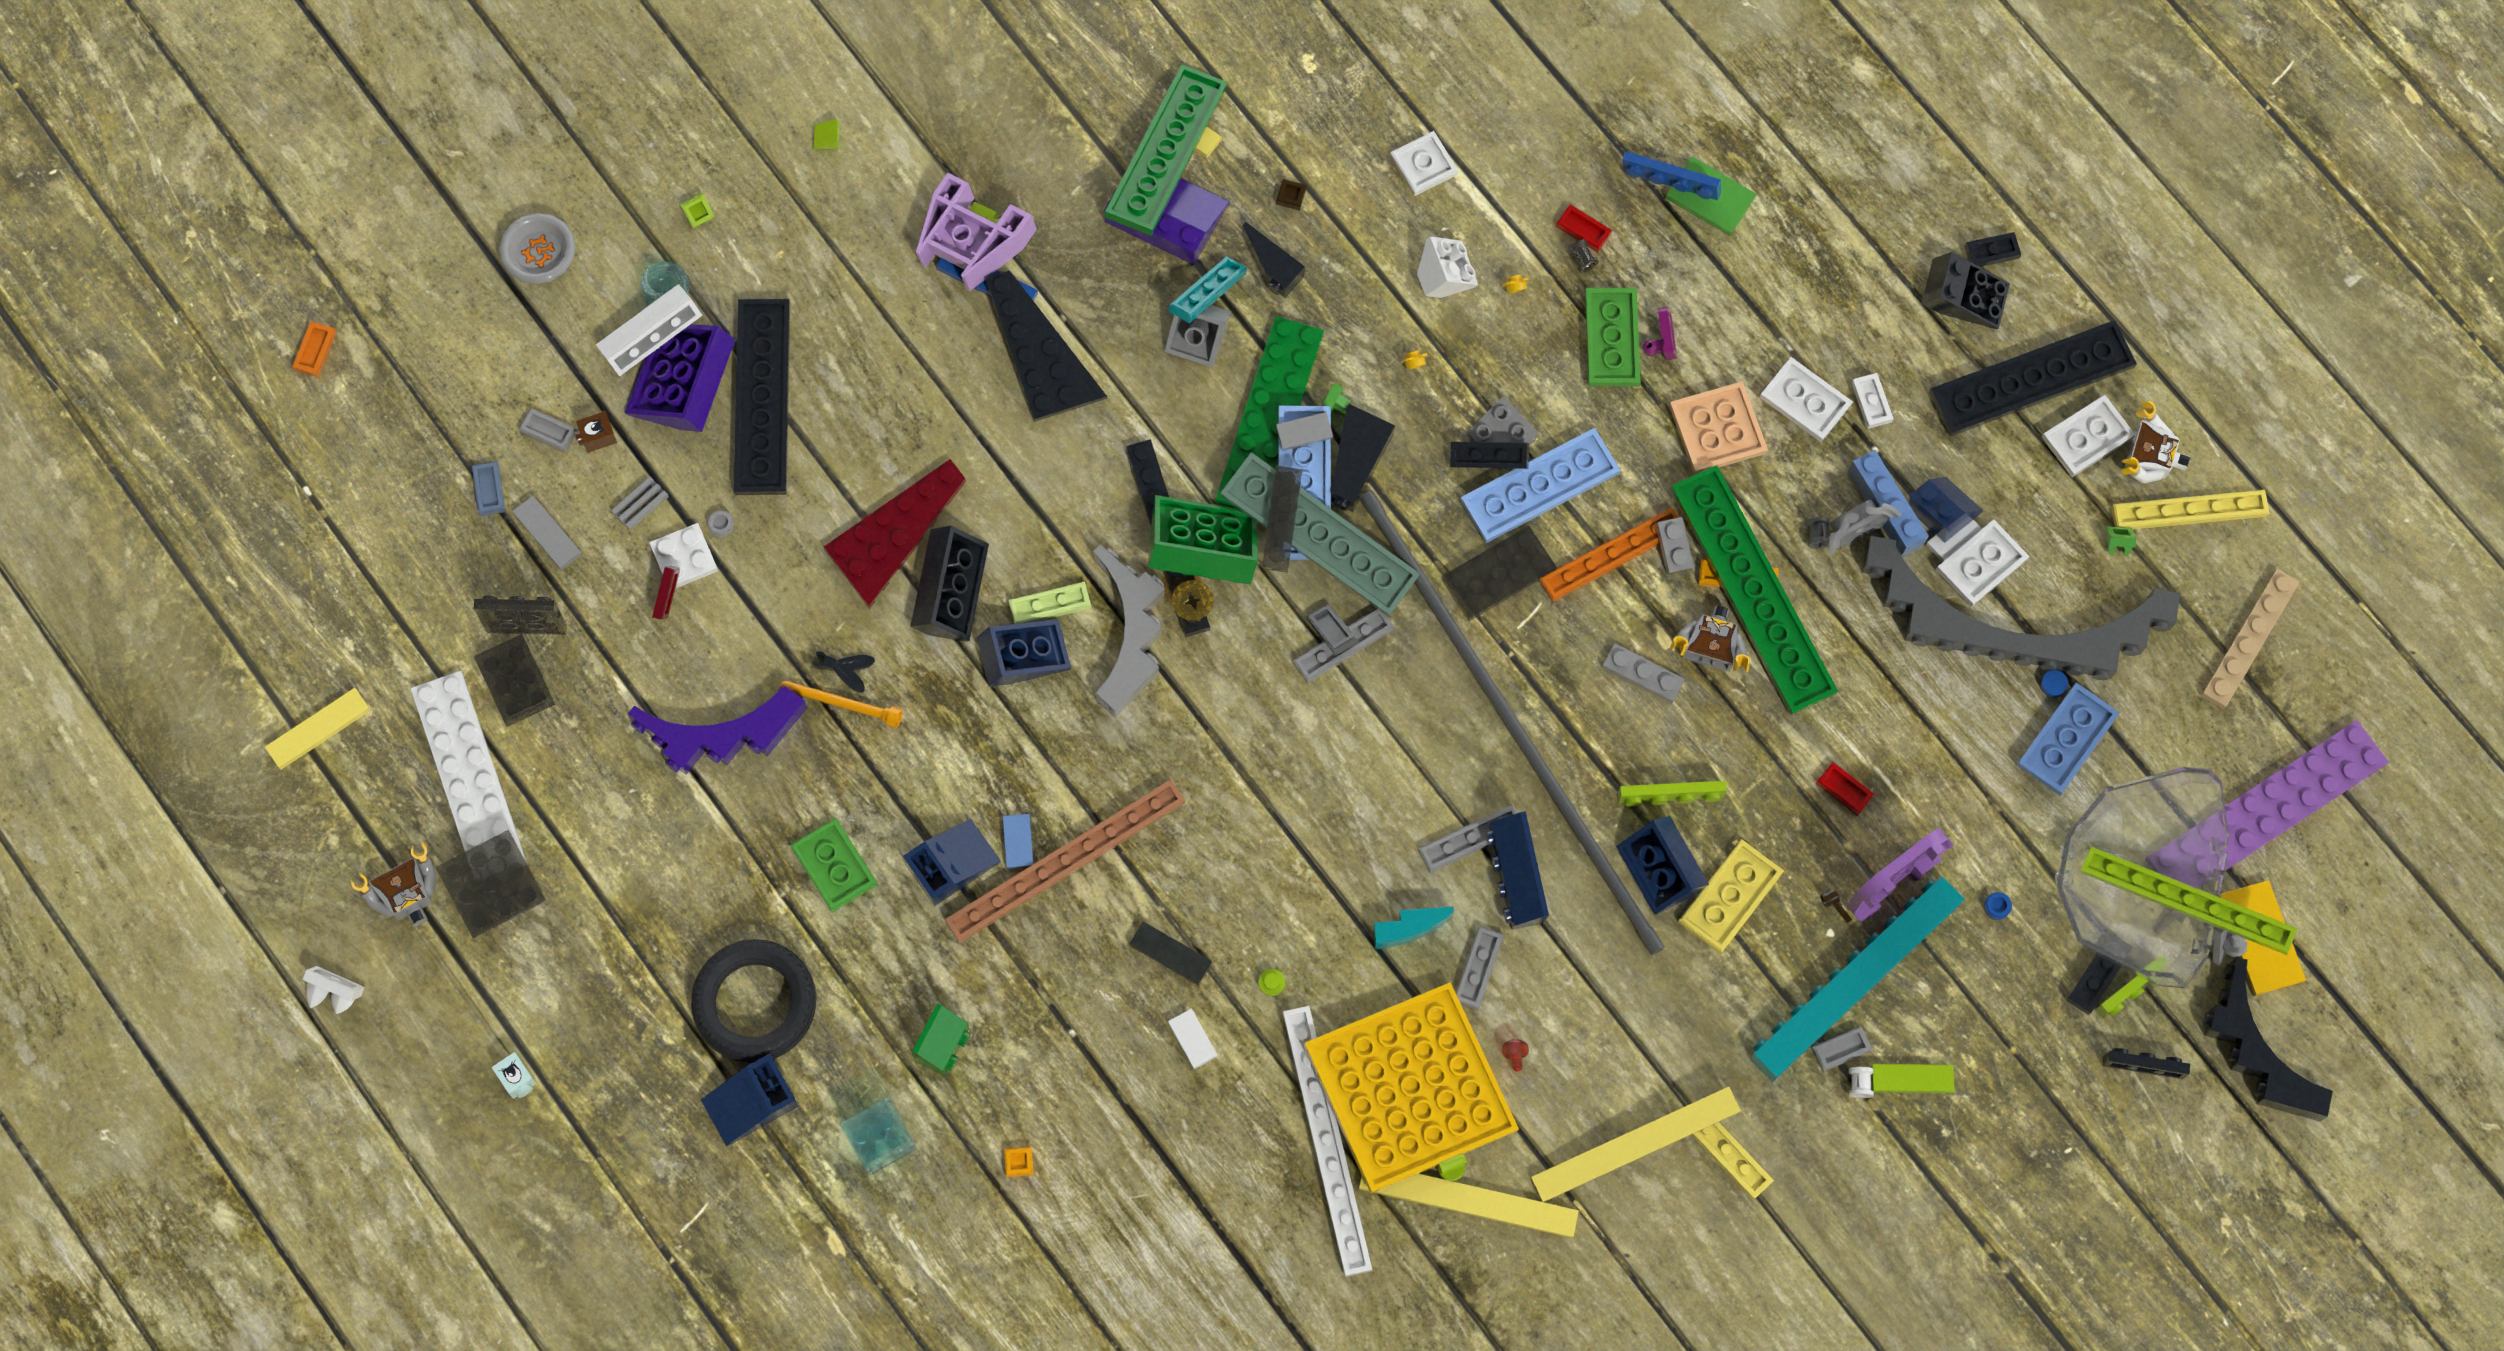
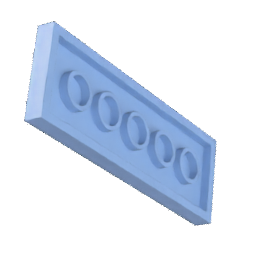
M1279 406L1278 424L1327 412L1331 427V406ZM1278 436V472L1331 509V439L1282 451ZM1278 537V560H1309Z
M1593 428L1529 462L1528 469H1514L1462 496L1460 501L1485 543H1488L1620 474L1621 470L1598 432Z

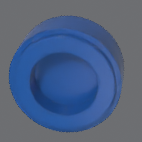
M2048 671L2041 679V690L2049 697H2059L2067 690L2068 679L2061 671Z
M2001 892L1990 894L1984 902V911L1993 920L2006 918L2012 910L2010 898Z

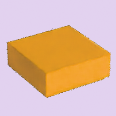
M1032 1147L1004 1149L1006 1178L1034 1176Z

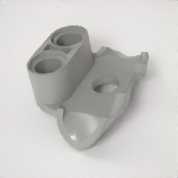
M1868 500L1837 517L1830 523L1834 533L1830 534L1829 538L1831 556L1835 555L1836 549L1853 544L1882 527L1887 519L1893 517L1900 518L1902 514L1889 504L1883 503L1881 507L1877 508L1873 500Z

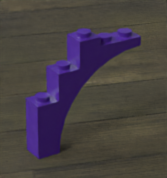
M783 686L769 701L754 711L737 719L714 725L690 726L670 723L653 717L636 706L629 711L628 716L632 721L630 725L641 734L644 732L652 736L651 741L661 749L665 748L662 753L665 760H667L665 762L666 766L676 773L680 770L687 775L705 752L707 757L718 764L721 761L727 766L746 742H748L746 744L747 747L754 753L759 755L762 752L768 757L804 713L807 706L805 700L786 686Z

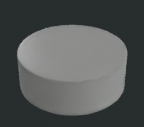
M718 510L709 516L707 525L710 533L715 537H727L734 530V520L727 511Z

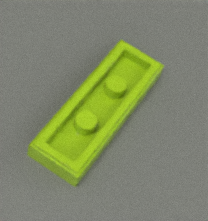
M1871 1065V1068H1873V1074L1871 1075L1873 1092H1955L1953 1065Z

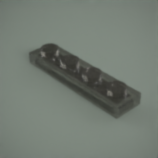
M1276 466L1261 569L1288 572L1303 469Z

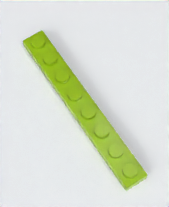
M2092 846L2080 872L2285 955L2288 954L2298 929Z

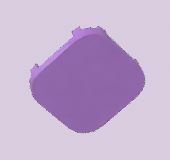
M1940 828L1932 831L1866 882L1856 892L1847 907L1860 923L1867 917L1870 918L1880 909L1881 905L1879 902L1895 889V884L1910 873L1917 881L1921 879L1927 871L1942 860L1940 855L1951 848L1953 843Z

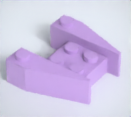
M947 173L933 193L916 254L924 268L927 267L934 255H937L964 269L961 277L967 290L971 291L984 281L985 278L989 277L1022 251L1037 228L1031 214L1011 204L997 224L968 210V206L974 199L969 183Z

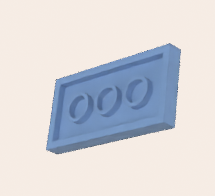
M2076 682L2016 766L2060 796L2120 712Z

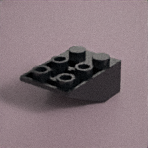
M1949 252L1932 259L1921 304L1942 315L1999 329L2010 283L1961 256Z

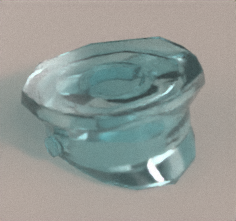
M664 261L657 262L652 266L649 265L642 276L640 284L646 303L652 304L678 284L688 295L689 276L681 267L671 262Z

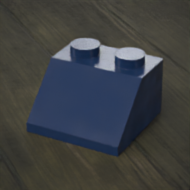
M1947 477L1929 479L1910 494L1909 505L1917 518L1944 543L1983 512V509Z

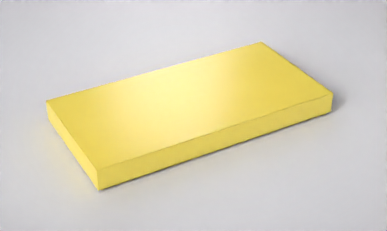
M1741 839L1709 880V885L1702 889L1678 923L1719 954H1722L1783 874L1784 870Z

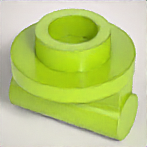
M1462 1153L1438 1163L1440 1176L1448 1181L1459 1180L1465 1173V1163H1467L1465 1155Z

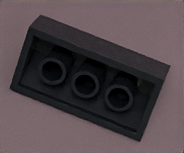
M953 526L930 529L910 627L929 636L964 642L970 641L989 543Z

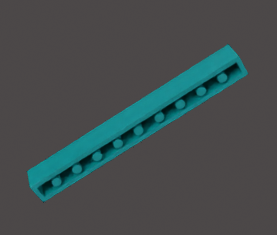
M1943 876L1936 882L1931 879L1921 889L1924 892L1923 895L1918 899L1913 896L1902 907L1905 912L1899 917L1894 914L1884 924L1887 929L1881 934L1876 931L1865 942L1868 946L1862 952L1857 949L1847 958L1849 964L1843 970L1840 967L1835 969L1828 976L1830 982L1824 988L1821 985L1817 986L1809 994L1811 1000L1805 1006L1802 1003L1798 1004L1790 1012L1793 1017L1787 1023L1783 1020L1780 1021L1771 1030L1774 1035L1768 1041L1762 1038L1752 1048L1755 1053L1750 1060L1772 1083L1961 905L1965 898Z

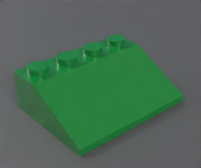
M1155 495L1148 568L1251 585L1258 562L1257 522L1236 508Z

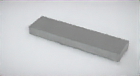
M1376 608L1349 625L1348 628L1356 637L1357 643L1335 656L1323 641L1293 660L1294 666L1307 684L1392 632L1395 627L1387 615Z
M1514 804L1420 847L1418 851L1429 873L1488 847L1486 830H1489V825L1493 821L1518 813Z

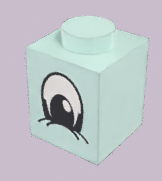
M515 1052L492 1067L513 1099L517 1096L519 1098L526 1096L533 1090L532 1086L537 1084Z

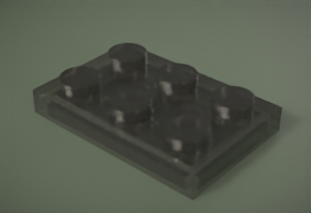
M522 634L474 656L506 727L555 705Z

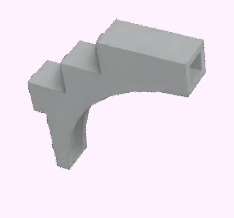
M1100 544L1093 551V559L1107 574L1117 591L1123 608L1125 629L1124 641L1118 661L1108 679L1096 692V701L1116 718L1159 675L1158 661L1150 653L1144 654V652L1162 635L1161 622L1153 614L1147 615V613L1164 598V584L1157 576H1150L1147 572H1144L1137 578L1138 574L1132 567L1121 564L1118 561V555L1112 549L1108 548L1106 550Z

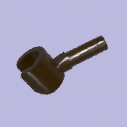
M1831 890L1820 895L1821 901L1826 908L1834 905L1846 923L1852 920L1842 907L1839 894L1836 891Z

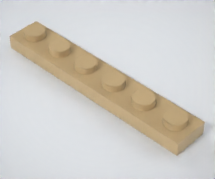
M2276 569L2201 695L2203 698L2223 710L2226 708L2300 581Z

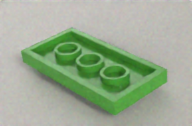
M1586 288L1588 387H1639L1641 382L1637 288Z

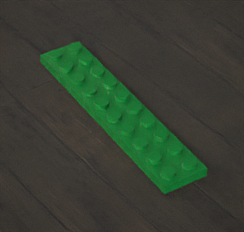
M1715 465L1672 485L1670 490L1790 715L1836 695L1839 692L1718 466Z

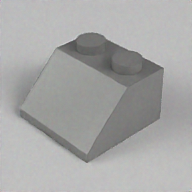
M1210 305L1190 323L1174 315L1164 352L1213 368L1226 335L1232 312Z

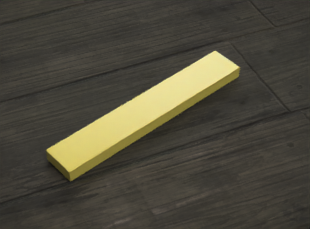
M2265 490L2113 504L2111 507L2115 527H2131L2132 529L2267 517L2270 514Z

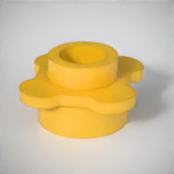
M1521 274L1506 278L1507 283L1502 285V287H1506L1508 294L1527 289L1526 282L1529 278L1522 279Z
M1420 350L1405 354L1406 359H1403L1401 364L1405 363L1406 370L1426 365L1425 357L1428 355L1427 353L1421 354Z

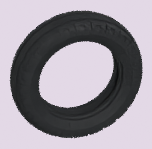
M760 939L735 942L716 952L699 971L691 995L692 1016L702 1038L719 1054L729 1059L746 1063H754L768 1054L775 1059L793 1049L809 1030L816 1010L815 984L804 962L785 946ZM749 965H763L778 971L789 983L792 993L790 1011L783 1023L774 1031L758 1037H745L731 1032L721 1023L716 1010V998L723 981L737 969Z

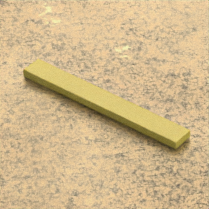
M1727 1087L1534 1175L1531 1179L1542 1202H1546L1738 1114L1741 1110L1730 1087Z
M1416 1174L1374 1192L1572 1239L1579 1210L1422 1174ZM1362 1176L1359 1190L1369 1192Z

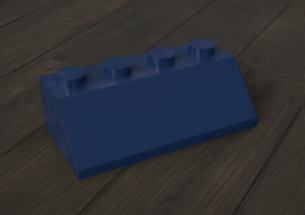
M1526 811L1491 822L1489 830H1486L1488 845L1493 846L1495 856H1492L1493 869L1495 872L1499 871L1501 882H1497L1500 898L1505 897L1507 906L1503 908L1506 924H1511L1512 930L1543 924L1549 917Z

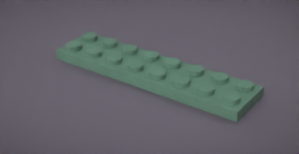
M1252 452L1220 493V496L1388 617L1420 575L1416 570Z

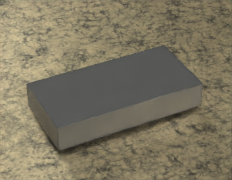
M1330 604L1307 616L1309 624L1335 656L1357 643L1354 634Z

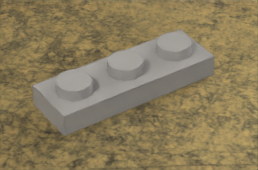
M1616 643L1602 667L1608 672L1671 704L1685 680Z

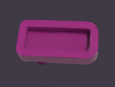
M1669 306L1658 308L1662 339L1645 341L1642 346L1643 351L1650 357L1664 353L1666 360L1677 359Z

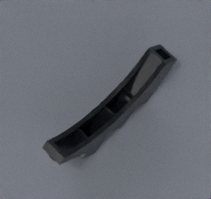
M2236 957L2230 964L2227 963L2224 969L2223 979H2226L2225 989H2221L2218 997V1004L2221 1006L2215 1005L2204 1014L2202 1026L2206 1027L2204 1036L2235 1044L2232 1045L2228 1060L2232 1061L2230 1070L2262 1078V1080H2258L2255 1088V1095L2258 1096V1105L2322 1121L2328 1117L2333 1091L2316 1085L2292 1071L2275 1055L2264 1041L2253 1020L2247 998L2246 972L2248 960Z

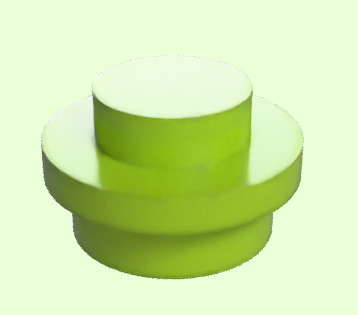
M1276 969L1265 970L1259 977V988L1265 995L1276 996L1284 990L1285 977Z

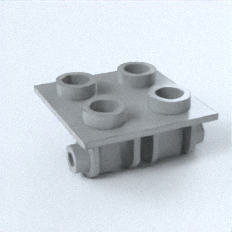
M1504 396L1468 431L1469 435L1476 442L1529 443V446L1536 440L1534 437L1538 434Z

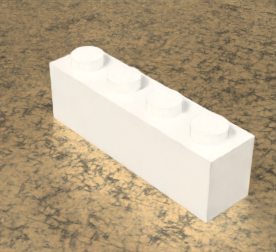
M678 284L597 343L596 346L617 374L621 376L700 318L702 314Z

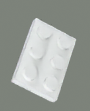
M1790 357L1759 397L1821 443L1853 403V401L1792 357Z
M2106 395L2045 432L2041 438L2070 476L2074 477L2135 437V433Z
M1992 520L1936 568V571L1970 607H1973L2025 563L2030 556L1995 520Z

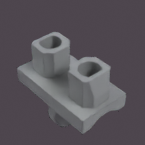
M2206 923L2205 930L2211 934L2206 938L2204 948L2213 953V962L2215 964L2221 965L2222 959L2226 955L2236 958L2246 953L2247 942L2244 938Z

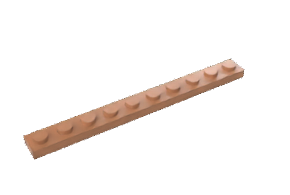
M1170 779L945 919L946 924L959 944L1184 805L1185 799Z

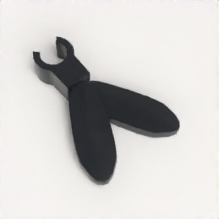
M816 652V656L824 658V662L821 664H817L815 661L812 662L814 668L834 670L850 689L858 693L865 691L863 681L853 671L869 668L875 662L874 657L856 655L836 661V658L827 656L824 652Z

